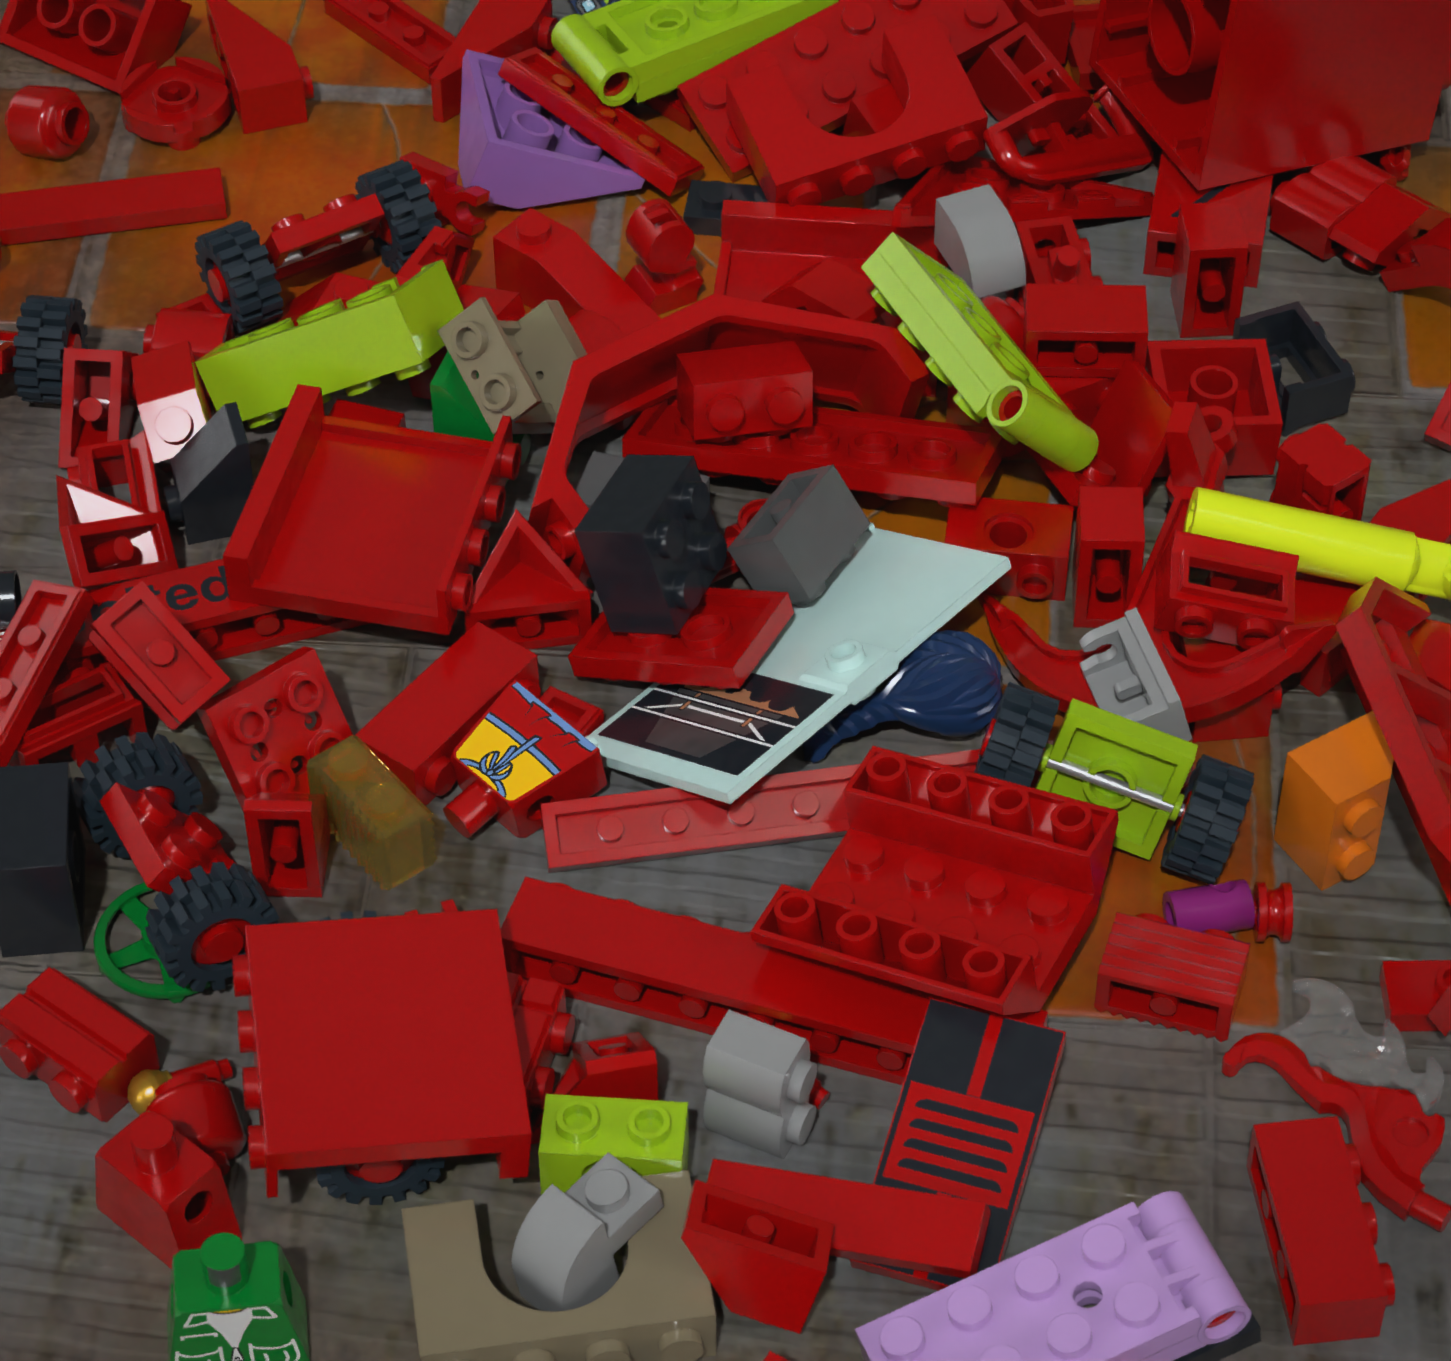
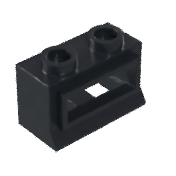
M1299 301L1235 319L1233 339H1266L1283 421L1281 432L1283 437L1288 436L1300 426L1348 413L1350 396L1355 389L1353 369L1346 359L1340 358L1328 342L1321 324L1311 319ZM1281 358H1287L1304 383L1297 382L1287 386L1283 385L1281 382Z

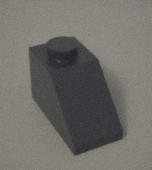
M237 402L224 404L170 460L174 485L163 487L170 523L182 521L188 545L231 537L253 488L254 482L249 444Z

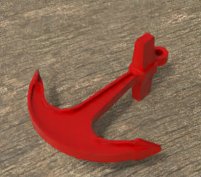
M1175 401L1165 430L1171 469L1166 489L1172 505L1126 611L1137 608L1181 699L1187 722L1192 723L1238 708L1260 697L1291 674L1301 672L1336 634L1337 628L1332 620L1288 625L1281 630L1280 635L1274 636L1230 659L1210 663L1191 660L1180 654L1173 645L1175 632L1154 628L1157 565L1174 531H1183L1189 502L1195 487L1225 492L1223 481L1229 469L1225 453L1230 451L1238 441L1235 419L1231 411L1225 407L1213 405L1200 408L1198 402ZM984 591L977 596L980 605L986 613L996 646L1014 676L1026 688L1059 700L1058 710L1065 713L1072 698L1098 707L1079 663L1094 654L1107 651L1112 646L1111 644L1102 645L1090 652H1084L1083 649L1061 650L1046 644L1018 614Z

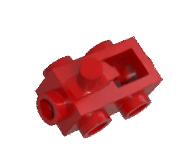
M1072 216L1015 222V228L1024 255L1026 284L1103 285L1100 275L1092 276L1089 242L1087 238H1079ZM1026 285L1018 287L1017 290L1018 303L1023 308L1025 307Z

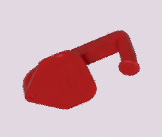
M1106 84L1092 98L1087 90H1074L1049 95L989 127L982 134L994 160L1004 172L1018 180L1040 186L1141 170L1147 167L1153 159L1152 144L1142 125ZM1093 102H1099L1108 114L1119 136L1071 144L1066 133L1086 113Z

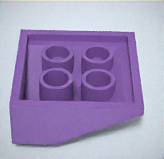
M466 49L462 64L458 167L463 188L479 186L490 191L489 201L483 203V205H502L521 209L642 188L645 181L643 177L500 77L498 73L504 61L503 58Z

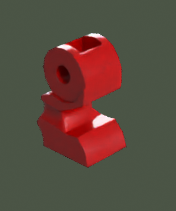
M657 198L641 204L629 219L626 239L643 263L632 267L625 277V282L657 315L697 302V294L704 280L696 268L697 260L690 253L695 242L693 231L667 200Z

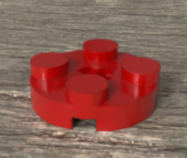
M175 57L176 66H166L159 69L157 60L145 63L132 71L121 85V111L123 124L127 131L151 141L168 143L174 150L187 151L198 146L201 141L200 137L217 130L231 114L230 90L226 86L223 72L214 64L193 57Z

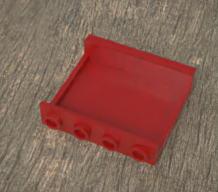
M723 200L721 247L713 294L762 302V299L797 273L829 257L868 277L861 266L892 232L946 268L949 267V264L934 244L935 226L893 227L891 226L893 210L802 204L790 207L786 203ZM887 311L880 315L885 322V326L897 328L903 321L899 315L895 317ZM905 338L925 364V361L930 357L929 353L926 350H919ZM932 372L923 393L924 397H936L938 377Z
M298 384L223 554L229 600L449 635L458 611L466 612L470 605L473 591L472 573L474 567H483L486 562L490 542L491 522L499 523L502 519L505 508V484L507 479L515 480L519 473L522 448L520 443H513L512 418L502 415L493 441L325 416L321 387Z
M497 909L245 926V954L232 955L233 985L235 997H248L249 1010L237 1011L240 1053H253L255 1066L242 1068L245 1111L259 1110L260 1125L248 1126L249 1162L251 1170L264 1169L267 1198L278 1197V1170L496 1153L499 1179L528 1177L532 1133Z

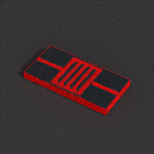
M929 997L873 1184L986 1202L991 1210V1215L977 1270L978 1273L1002 1262L1004 1259L1066 1044V1032ZM849 1259L853 1268L937 1291L965 1279Z

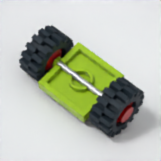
M1012 682L1008 683L998 705L997 712L994 718L991 719L978 754L979 758L975 773L1030 787L1036 769L1041 771L1035 789L1118 810L1119 821L1113 847L1148 860L1151 859L1168 819L1174 822L1167 836L1168 841L1163 850L1161 867L1207 884L1215 883L1216 878L1219 877L1222 871L1223 863H1226L1231 845L1235 842L1240 823L1243 821L1246 812L1245 807L1252 792L1250 790L1254 784L1253 772L1203 754L1199 758L1195 769H1193L1188 786L1185 787L1183 794H1181V789L1195 761L1197 744L1072 698L1054 743L1050 745L1047 741L1060 701Z

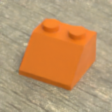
M1373 711L1287 753L1274 840L1321 891L1345 879L1354 880L1359 878L1375 863L1394 758Z

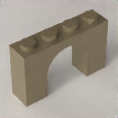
M689 1170L641 1176L659 1189L663 1207L623 1245L626 1265L617 1282L595 1301L566 1311H540L526 1308L509 1300L495 1288L483 1266L474 1199L401 1209L420 1361H696L703 1357L717 1356L716 1312L710 1281L681 1239L692 1189Z

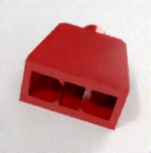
M154 1111L143 1112L100 1147L96 1153L97 1209L169 1268H172L174 1254L181 1250L201 1248L203 1242L214 1234L231 1233L242 1240L241 1230L220 1167L212 1157L176 1130L167 1117L156 1114Z

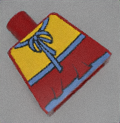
M514 680L454 748L451 761L462 792L443 808V812L450 824L466 838H470L491 818L496 819L514 836L527 838L542 828L541 803L589 798L607 785L600 750Z

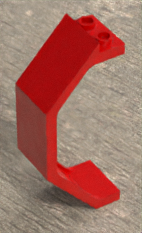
M714 293L572 362L528 522L588 588L591 599L593 591L587 584V579L591 575L574 531L589 508L566 477L573 452L582 440L676 395L677 354L795 340L813 371V399L849 405L859 412L913 419L929 380L930 370L895 327Z

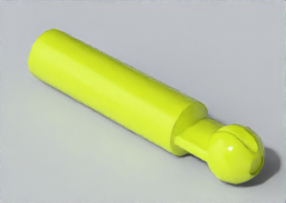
M1195 487L1192 493L1183 532L1299 555L1297 573L1364 586L1374 577H1378L1402 591L1446 599L1451 602V544L1416 537L1414 532L1201 487Z

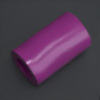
M1244 879L1228 881L1222 884H1209L1167 891L1163 894L1164 919L1171 925L1200 932L1207 929H1219L1227 933L1252 929L1254 927V901L1250 887Z

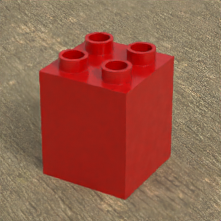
M1100 0L1089 65L1199 191L1322 164L1340 157L1358 156L1429 140L1441 91L1451 85V0Z

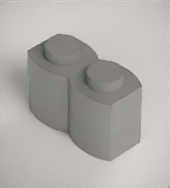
M728 1010L707 1044L704 1056L703 1082L707 1088L703 1110L705 1128L781 1159H785L793 1143L800 1146L803 1145L811 1132L816 1117V1106L809 1104V1094L815 1082L817 1064L810 1061L809 1041L798 1035Z

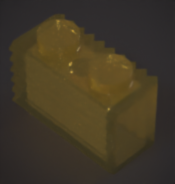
M351 735L308 760L307 774L310 794H325L330 834L335 835V842H342L343 850H349L350 858H357L358 866H364L366 874H372V880L380 883L381 890H391L434 864L438 858L434 854L437 850L433 845L436 840L432 837L435 833L432 829L434 822L431 820L434 814L358 736Z

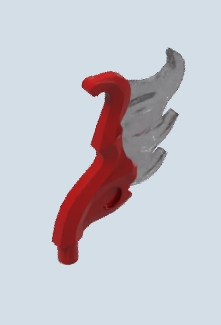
M1316 978L1293 980L1292 991L1309 999L1310 1009L1307 1014L1295 1024L1276 1034L1264 1032L1243 1037L1224 1054L1221 1067L1222 1073L1227 1077H1234L1242 1067L1252 1062L1264 1063L1276 1070L1318 1114L1330 1113L1343 1119L1347 1125L1349 1143H1354L1358 1150L1361 1165V1181L1381 1204L1403 1221H1406L1411 1216L1427 1226L1442 1232L1451 1219V1205L1424 1192L1425 1184L1420 1181L1423 1171L1440 1151L1445 1131L1444 1117L1437 1113L1432 1116L1427 1115L1440 1101L1444 1084L1443 1069L1432 1056L1426 1059L1425 1073H1413L1405 1059L1406 1046L1403 1036L1393 1022L1389 1019L1384 1020L1382 1027L1383 1036H1372L1362 1029L1355 1017L1353 1003L1339 987Z

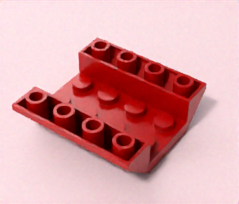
M872 746L843 790L850 826L849 830L809 891L781 884L750 931L752 941L1001 1015L1040 1011L1097 914L1118 826V810Z

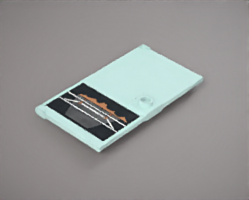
M871 523L854 544L856 549L852 556L838 565L824 582L826 588L823 593L812 602L803 606H794L792 603L794 614L740 689H716L709 686L682 684L662 685L654 682L590 735L585 736V738L599 748L603 767L613 768L731 804L849 704L856 705L870 697L875 692L876 687L898 670L901 660L1012 568L1009 557L875 528L874 523Z

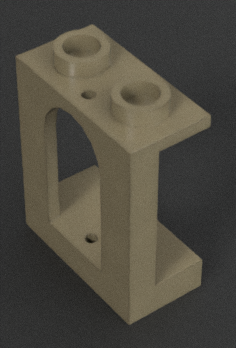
M480 297L438 330L493 435L497 431L502 415L512 418V434H545L553 432L572 362L587 355L558 300L543 301L518 321H502L497 319L486 297Z

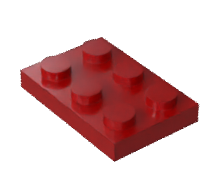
M708 587L699 605L693 610L678 635L611 632L604 611H602L570 652L568 658L574 676L603 678L608 681L656 682L662 685L709 686L716 689H740L790 620L794 610L788 592Z

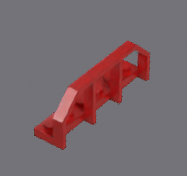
M1374 577L1350 596L1335 625L1345 646L1339 653L1366 714L1371 711L1375 714L1394 758L1392 774L1451 906V693L1429 682L1407 634L1409 630L1431 615L1428 605L1382 579ZM1371 614L1381 618V620L1374 624Z

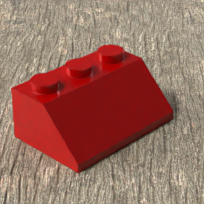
M9 0L0 23V42L120 94L123 81L136 68L156 60L159 68L174 55L193 5L181 0Z

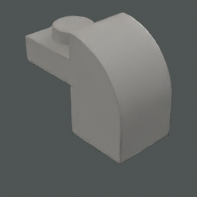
M990 184L936 198L934 244L953 272L964 279L980 300L987 295L997 296L1003 300L1007 297L1014 299L1015 288L1026 285L1023 250L1013 220Z
M610 1153L604 1155L565 1193L551 1184L527 1214L514 1243L512 1270L521 1297L540 1311L555 1312L582 1307L604 1295L619 1279L613 1254L663 1207L659 1189Z

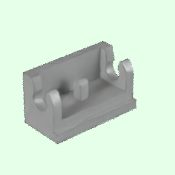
M1137 608L1124 612L1125 617L1089 631L1080 639L1079 643L1084 652L1094 651L1102 645H1112L1107 651L1094 654L1079 663L1098 708L1186 741L1193 739L1181 699Z

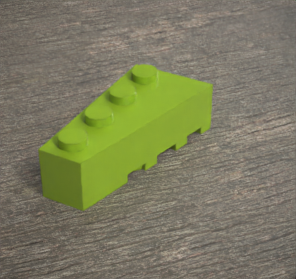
M443 259L423 266L419 273L401 286L396 277L374 285L372 289L346 302L348 308L346 309L341 298L297 318L298 326L294 325L290 317L224 342L197 360L195 364L216 411L224 404L237 402L242 422L247 421L249 428H256L282 415L281 409L288 407L298 384L321 387L324 404L331 399L329 393L345 389L347 396H354L381 383L379 377L395 372L397 379L403 380L430 368L431 364L428 358L445 346L438 330L464 311Z

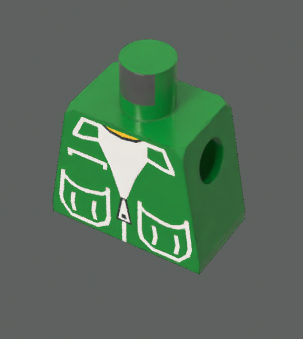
M217 1233L207 1238L201 1245V1248L181 1250L173 1255L167 1306L168 1361H310L306 1298L280 1244L272 1241L244 1244L234 1234Z

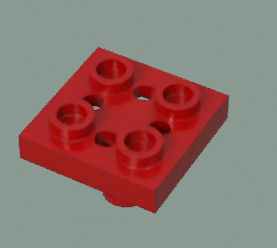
M303 646L209 699L196 710L242 811L245 799L257 793L300 792L312 794L357 767L354 736L314 648ZM314 712L317 718L316 724L311 729H307L305 723H312V717L308 713ZM300 756L303 762L302 768L294 773L292 769L296 768L299 763L293 760V758Z

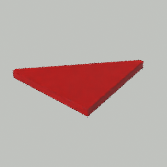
M972 156L964 161H949L932 167L894 206L891 226L898 228L935 226L936 198L990 184L1004 204L1013 222L1072 216L1073 220L1150 216L1154 195L1148 191L1089 179L1040 186L1009 176L999 167L995 160Z

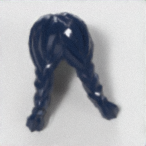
M944 630L933 633L899 662L897 672L889 679L880 692L873 693L870 697L856 705L849 704L803 743L804 761L818 762L841 739L856 736L860 731L873 728L878 723L900 720L908 725L926 731L937 732L943 736L967 737L981 731L994 718L1003 697L1001 691L1003 688L1001 664L996 654L982 640L968 632Z

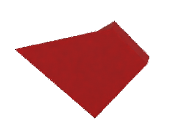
M56 475L59 530L74 587L84 588L88 591L179 569L164 511L152 512Z
M515 509L473 586L470 605L467 611L464 612L465 632L477 622H480L530 650L577 644L592 625L591 599L588 588L517 509Z
M640 1032L572 1042L573 1057L552 1094L658 1100V1074L655 1049ZM543 1109L531 1128V1144L540 1142Z

